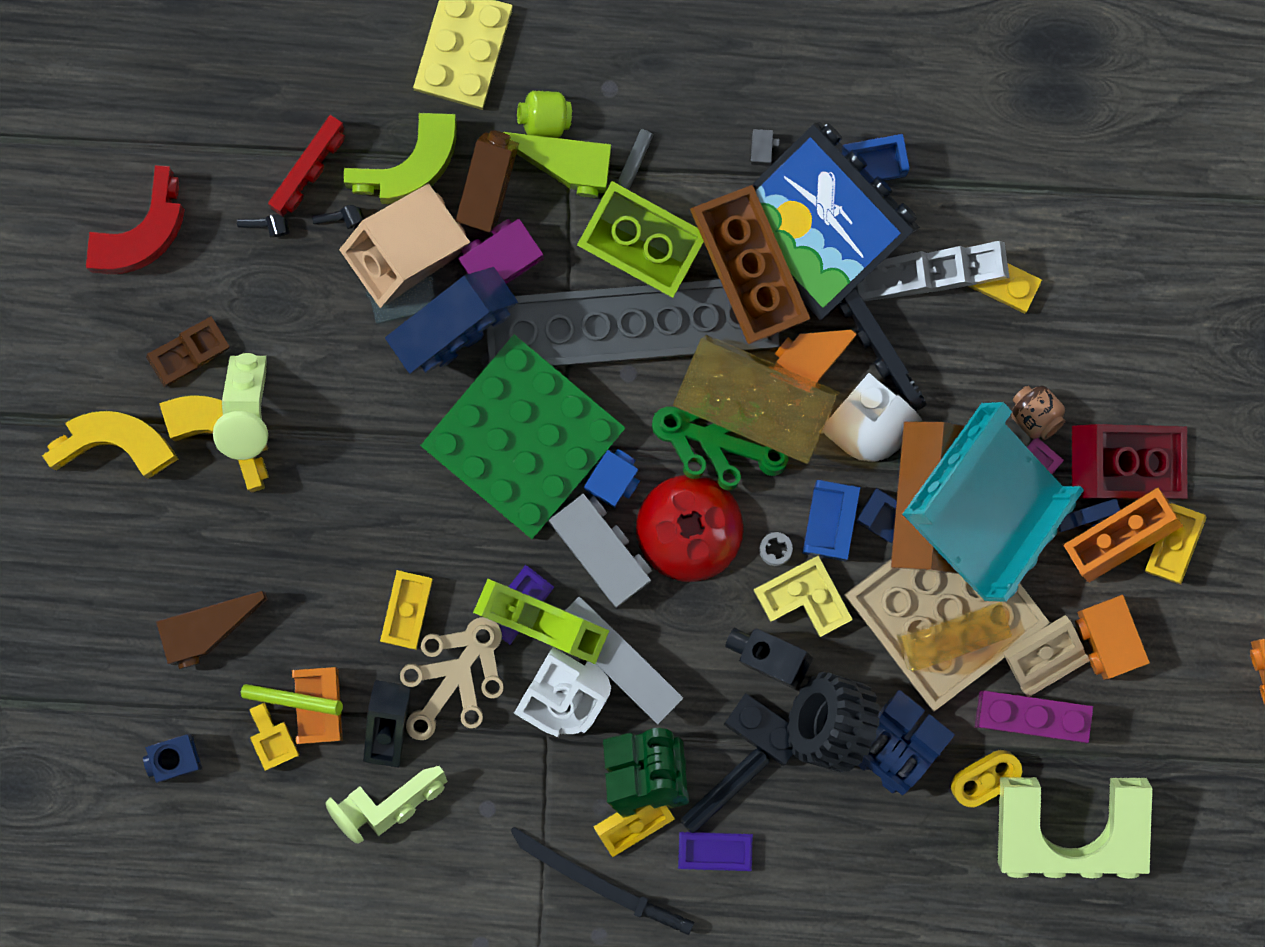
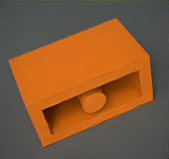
M1123 595L1077 612L1080 619L1075 620V624L1083 641L1088 639L1093 653L1088 656L1096 675L1102 674L1104 680L1110 679L1150 663Z

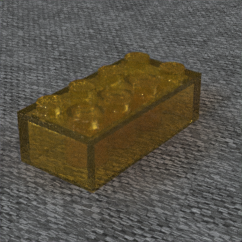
M705 335L700 339L673 406L808 464L813 457L840 392Z

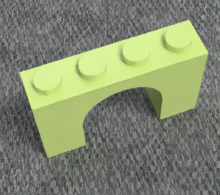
M1000 777L998 864L1002 873H1007L1008 876L1014 878L1028 877L1029 873H1044V876L1050 878H1062L1066 876V873H1080L1082 877L1100 878L1103 873H1117V876L1122 878H1137L1139 874H1149L1152 786L1147 778H1110L1109 818L1102 834L1086 846L1063 848L1051 843L1041 833V786L1037 777Z

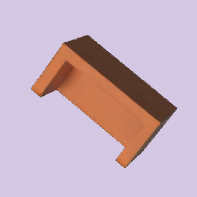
M338 668L292 670V678L295 680V693L340 701ZM296 708L298 727L296 744L343 741L341 714L337 716Z

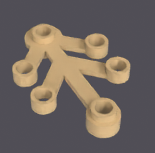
M479 617L469 623L466 631L441 636L428 634L423 638L421 649L429 657L439 655L442 649L467 647L458 659L420 666L407 664L402 668L400 679L408 687L417 686L422 680L446 676L424 709L416 710L409 715L406 729L412 738L426 740L433 735L436 728L435 717L458 684L463 706L461 713L462 724L467 728H476L481 724L483 713L477 706L470 667L480 655L485 676L481 687L483 694L488 698H497L502 694L504 684L502 679L498 677L494 650L501 642L502 633L496 622ZM485 629L490 633V639L487 642L478 641L476 633L479 630ZM428 639H436L439 643V649L434 652L428 651L425 642ZM415 669L418 672V679L413 682L408 681L404 676L405 671ZM490 680H495L500 685L499 690L495 693H490L486 689V683ZM469 710H474L479 715V719L474 723H470L465 719V713ZM420 719L426 721L428 729L424 732L416 731L414 728L415 721Z

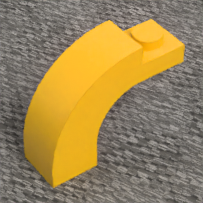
M184 396L159 403L169 437L173 441L202 433L213 434L216 421L223 416L222 400L212 397ZM267 444L263 451L268 450ZM253 457L251 459L238 460L247 489L251 493L264 489L263 479L268 478V473L263 458L256 459V457Z
M112 411L91 412L66 422L65 424L73 436L67 438L66 435L57 438L47 446L50 451L42 455L50 468L58 470L90 448L99 445H114L124 449L130 455L142 475L147 479L178 460V457L167 441L148 424L133 416Z

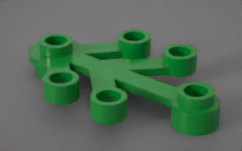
M712 390L706 395L704 401L682 411L676 407H664L658 410L653 417L652 430L660 440L672 443L683 463V472L690 479H698L704 474L706 462L702 456L693 453L686 438L700 442L718 475V484L724 490L735 489L740 482L741 474L736 467L729 465L722 450L758 461L761 471L770 476L781 474L788 463V453L779 444H768L763 447L726 435L742 426H753L758 423L762 411L756 402L747 401L742 404L738 412L706 427L692 424V422L709 413L717 415L724 411L727 404L726 395L722 391ZM717 398L721 401L722 405L714 407L710 404L709 400ZM752 409L756 413V417L748 418L745 416L744 411ZM666 419H673L676 421L677 426L669 428L664 424V421ZM775 452L779 454L781 459L776 462L769 459L768 454ZM696 462L700 465L701 469L699 471H692L689 469L688 464ZM730 473L736 480L728 483L723 479V475Z

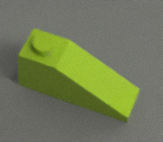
M503 132L510 135V140L519 143L517 155L569 189L577 190V195L595 198L598 197V193L606 192L611 144Z

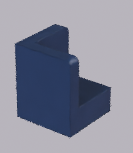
M876 488L855 522L887 542L893 543L897 500Z

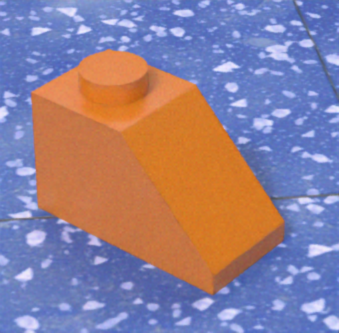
M852 330L799 334L794 341L788 337L775 352V355L779 357L775 367L806 393H809L850 345L857 334Z

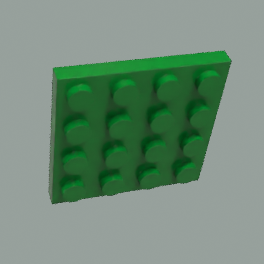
M513 334L420 446L528 537L533 539L624 431L625 427L519 337Z

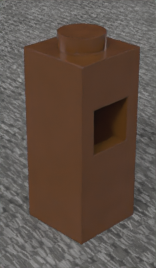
M490 131L489 133L485 132L477 140L456 222L487 232H491L498 224L519 146L518 142L510 140V135L500 131Z

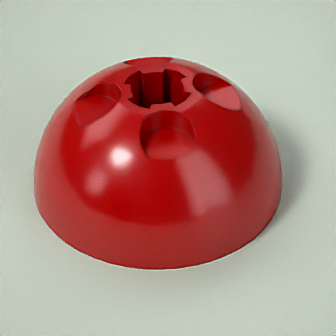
M679 475L661 482L646 496L637 515L636 536L643 556L659 573L677 581L698 582L716 576L734 560L743 540L744 523L737 501L728 490L722 489L717 481L705 476H701L698 479H690L686 475Z

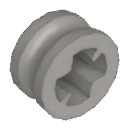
M770 533L761 542L760 556L768 565L774 567L781 566L787 563L791 557L793 550L792 542L783 533ZM776 540L779 545L785 544L787 552L782 551L784 557L776 559L774 554L768 555L766 547L770 548L771 546L768 542Z

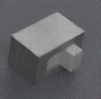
M753 129L751 165H771L772 148L779 147V139H773V130Z

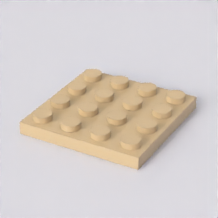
M891 559L844 594L932 711L937 710L1005 658L1004 651L1050 623L1020 583L1018 584L1017 592L1007 602L984 601L959 574L891 568Z

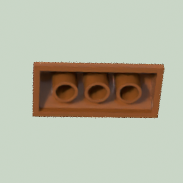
M753 185L690 209L748 344L762 341L810 319Z
M904 422L891 568L959 574L902 514L965 426L946 422Z

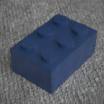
M495 267L464 275L387 335L385 339L409 374L422 369L425 373H428L437 366L442 368L458 357L456 351L463 346L468 348L485 336L482 332L491 325L496 327L511 316L508 310L519 302Z

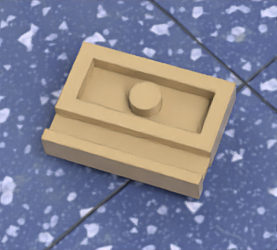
M1066 615L1003 652L1016 680L1021 686L1022 692L1027 697L1032 696L1090 661L1072 622Z

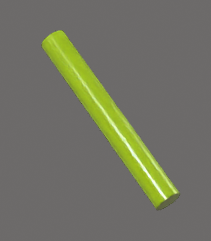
M244 684L241 689V697L249 700L337 716L341 714L343 709L342 702L338 700Z

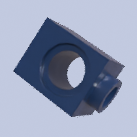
M186 734L145 747L148 755L143 756L144 767L148 777L154 776L156 783L203 769L192 734ZM168 749L176 750L180 756L179 765L173 770H168L162 764V755Z

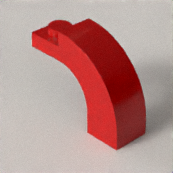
M155 165L151 206L147 216L137 227L119 234L89 232L86 268L91 273L123 274L141 269L158 259L173 243L181 228L185 209L181 204L171 203V199H177L179 178L174 177V172L170 167Z

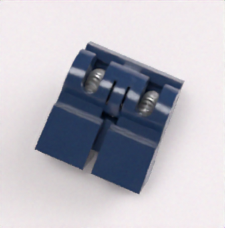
M900 690L884 705L878 714L880 720L879 727L876 730L875 742H872L870 752L867 756L863 757V762L858 766L862 770L873 771L881 778L882 786L892 794L899 792L903 796L923 776L955 734L930 714L919 725L915 724L925 710Z

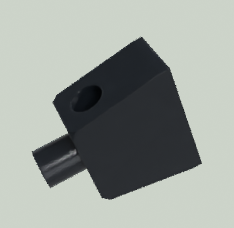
M734 627L725 644L726 648L741 654L739 661L746 667L796 691L799 690L813 661V657L807 651L757 628L750 635ZM763 648L770 649L768 657L765 659L758 658L759 652Z

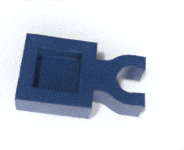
M1115 498L1067 514L1058 527L1059 532L1092 522L1094 527L1120 511L1117 499Z

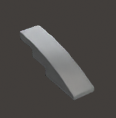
M995 241L967 248L958 246L929 253L920 251L887 258L858 285V293L863 301L936 292L1009 278L1005 243Z
M580 597L565 610L610 630L596 664L658 725L683 697Z

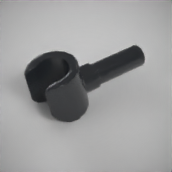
M347 205L334 213L312 216L313 224L335 222L344 219L347 229L358 227L361 221L365 219L362 210L354 205Z
M278 214L269 215L261 219L237 220L238 228L268 227L271 238L285 236L290 233L287 219Z

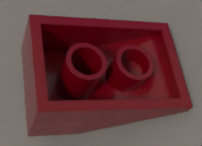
M1112 424L1072 426V486H1081L1084 489L1078 499H1140L1156 488H1159L1167 499H1187V426Z

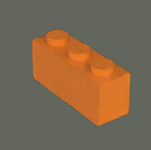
M1156 488L1065 543L1064 547L1081 576L1090 583L1183 527L1165 495L1159 488Z

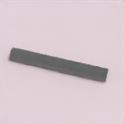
M644 129L640 130L618 179V185L630 190L654 136L651 132Z

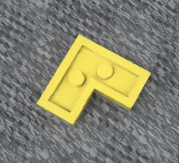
M819 556L754 589L770 622L802 605L819 637L853 620Z

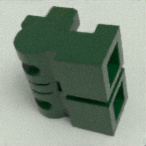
M652 728L639 735H634L631 732L603 739L605 769L609 772L605 773L607 803L623 818L636 814L637 808L651 805L654 809L667 805L672 809L689 803L684 743L679 736L674 738L673 732L665 728Z

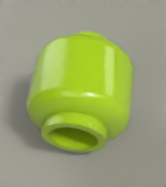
M531 91L528 93L525 103L520 102L518 104L517 122L524 125L527 135L559 138L564 130H569L572 120L571 103L567 102L560 92Z

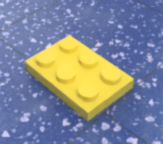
M439 0L413 86L414 91L483 110L513 6L497 0Z

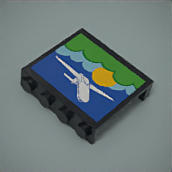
M821 122L813 124L752 185L803 303L821 321L829 316L854 288L920 227L915 223L917 220L915 213L904 203L898 205L890 196L892 189L878 176L874 179L865 170L867 166L866 161L856 151L851 150L849 152L840 143L842 137L839 132L828 123L824 126Z

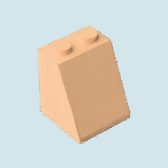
M428 183L362 220L339 250L377 305L382 308L458 257L461 250L470 241L466 237L464 228L453 219L446 209L443 198L438 193H435Z

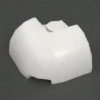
M868 373L820 431L847 454L859 461L876 462L888 459L902 447L904 422H922V419L899 395L896 396Z
M553 647L514 714L556 737H559L560 734H576L579 732L584 734L592 726L607 701L611 685L607 675L597 664L587 661L584 666Z

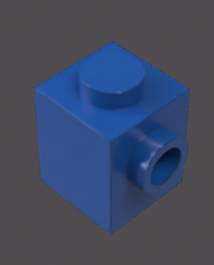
M617 449L615 454L607 450L585 484L584 490L615 509L621 498L624 496L629 499L640 483V480L635 478L638 473V469L633 466L636 460Z

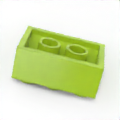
M611 181L577 246L673 298L704 241L697 227Z

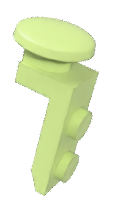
M243 353L238 356H230L222 397L223 416L214 425L213 438L218 450L232 459H251L263 451L268 441V430L261 416V402L266 378V356Z
M440 766L422 770L378 806L374 804L360 786L340 804L337 805L331 797L325 804L329 814L343 833L353 842L359 844L364 839L357 829L366 822L380 836L396 822L401 824L407 821L415 813V807L425 799L430 801L436 798L444 790V784L448 781L444 771Z

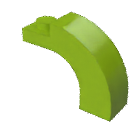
M419 113L418 140L410 157L400 165L389 169L344 168V184L346 188L352 189V193L357 195L374 194V189L380 190L379 198L381 203L392 204L428 183L430 186H433L447 169L454 153L457 134L456 115Z
M487 579L473 612L593 664H596L610 631L490 579Z

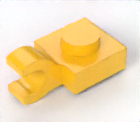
M265 702L249 709L260 732L251 736L250 739L265 771L299 756V752L285 722L274 726Z

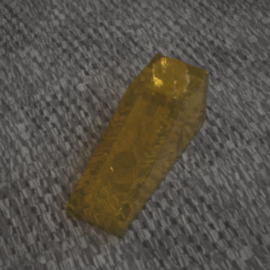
M1000 601L897 634L896 636L906 668L913 672L1012 637L1002 602Z

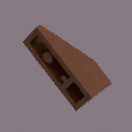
M259 591L156 621L167 663L171 665L178 664L179 669L200 664L199 657L208 655L268 600L266 592Z

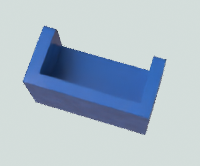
M903 134L843 145L849 152L851 150L856 151L866 161L867 166L865 170L874 179L877 176L883 180L906 177L909 172Z
M816 480L802 554L840 561L848 560L860 487Z

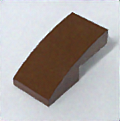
M212 316L181 332L179 337L149 352L146 358L165 388L228 350L230 346Z

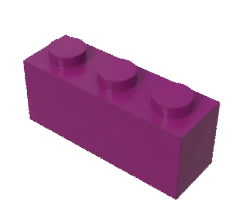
M979 691L974 728L1089 743L1093 706Z

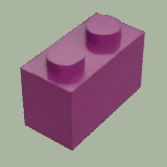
M510 219L503 221L492 229L494 234L492 237L484 242H481L480 239L471 242L461 250L464 255L458 258L467 274L495 267L506 284L544 260L543 253L520 219L513 223Z

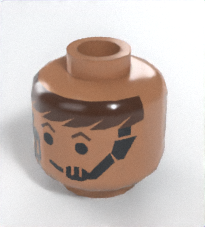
M1026 386L1013 398L1016 405L1013 407L1011 417L1030 438L1037 439L1042 437L1046 440L1064 425L1065 407L1047 387L1038 386L1031 389L1029 386Z

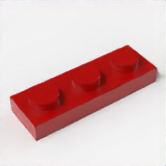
M332 115L327 118L268 202L270 208L282 217H284L288 210L291 213L296 210L304 197L301 191L308 181L314 183L325 167L322 164L324 158L329 151L334 154L345 139V135L342 134L345 130L343 123Z

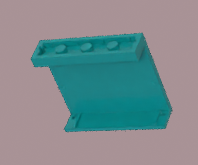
M1004 402L980 404L902 514L984 601L1007 602L1017 592L1018 584L1027 571L1036 565L1039 554L1045 545L1056 536L1057 528L1066 515L1073 511L1077 499L1084 491L1081 486H1062L1010 430L1005 422L1012 411Z

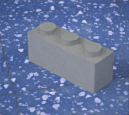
M583 493L552 517L549 523L614 607L618 608L651 582L647 574L652 570L640 554L633 557L625 547L629 540L617 525L613 528L608 526L602 518L607 512L594 496L588 500Z

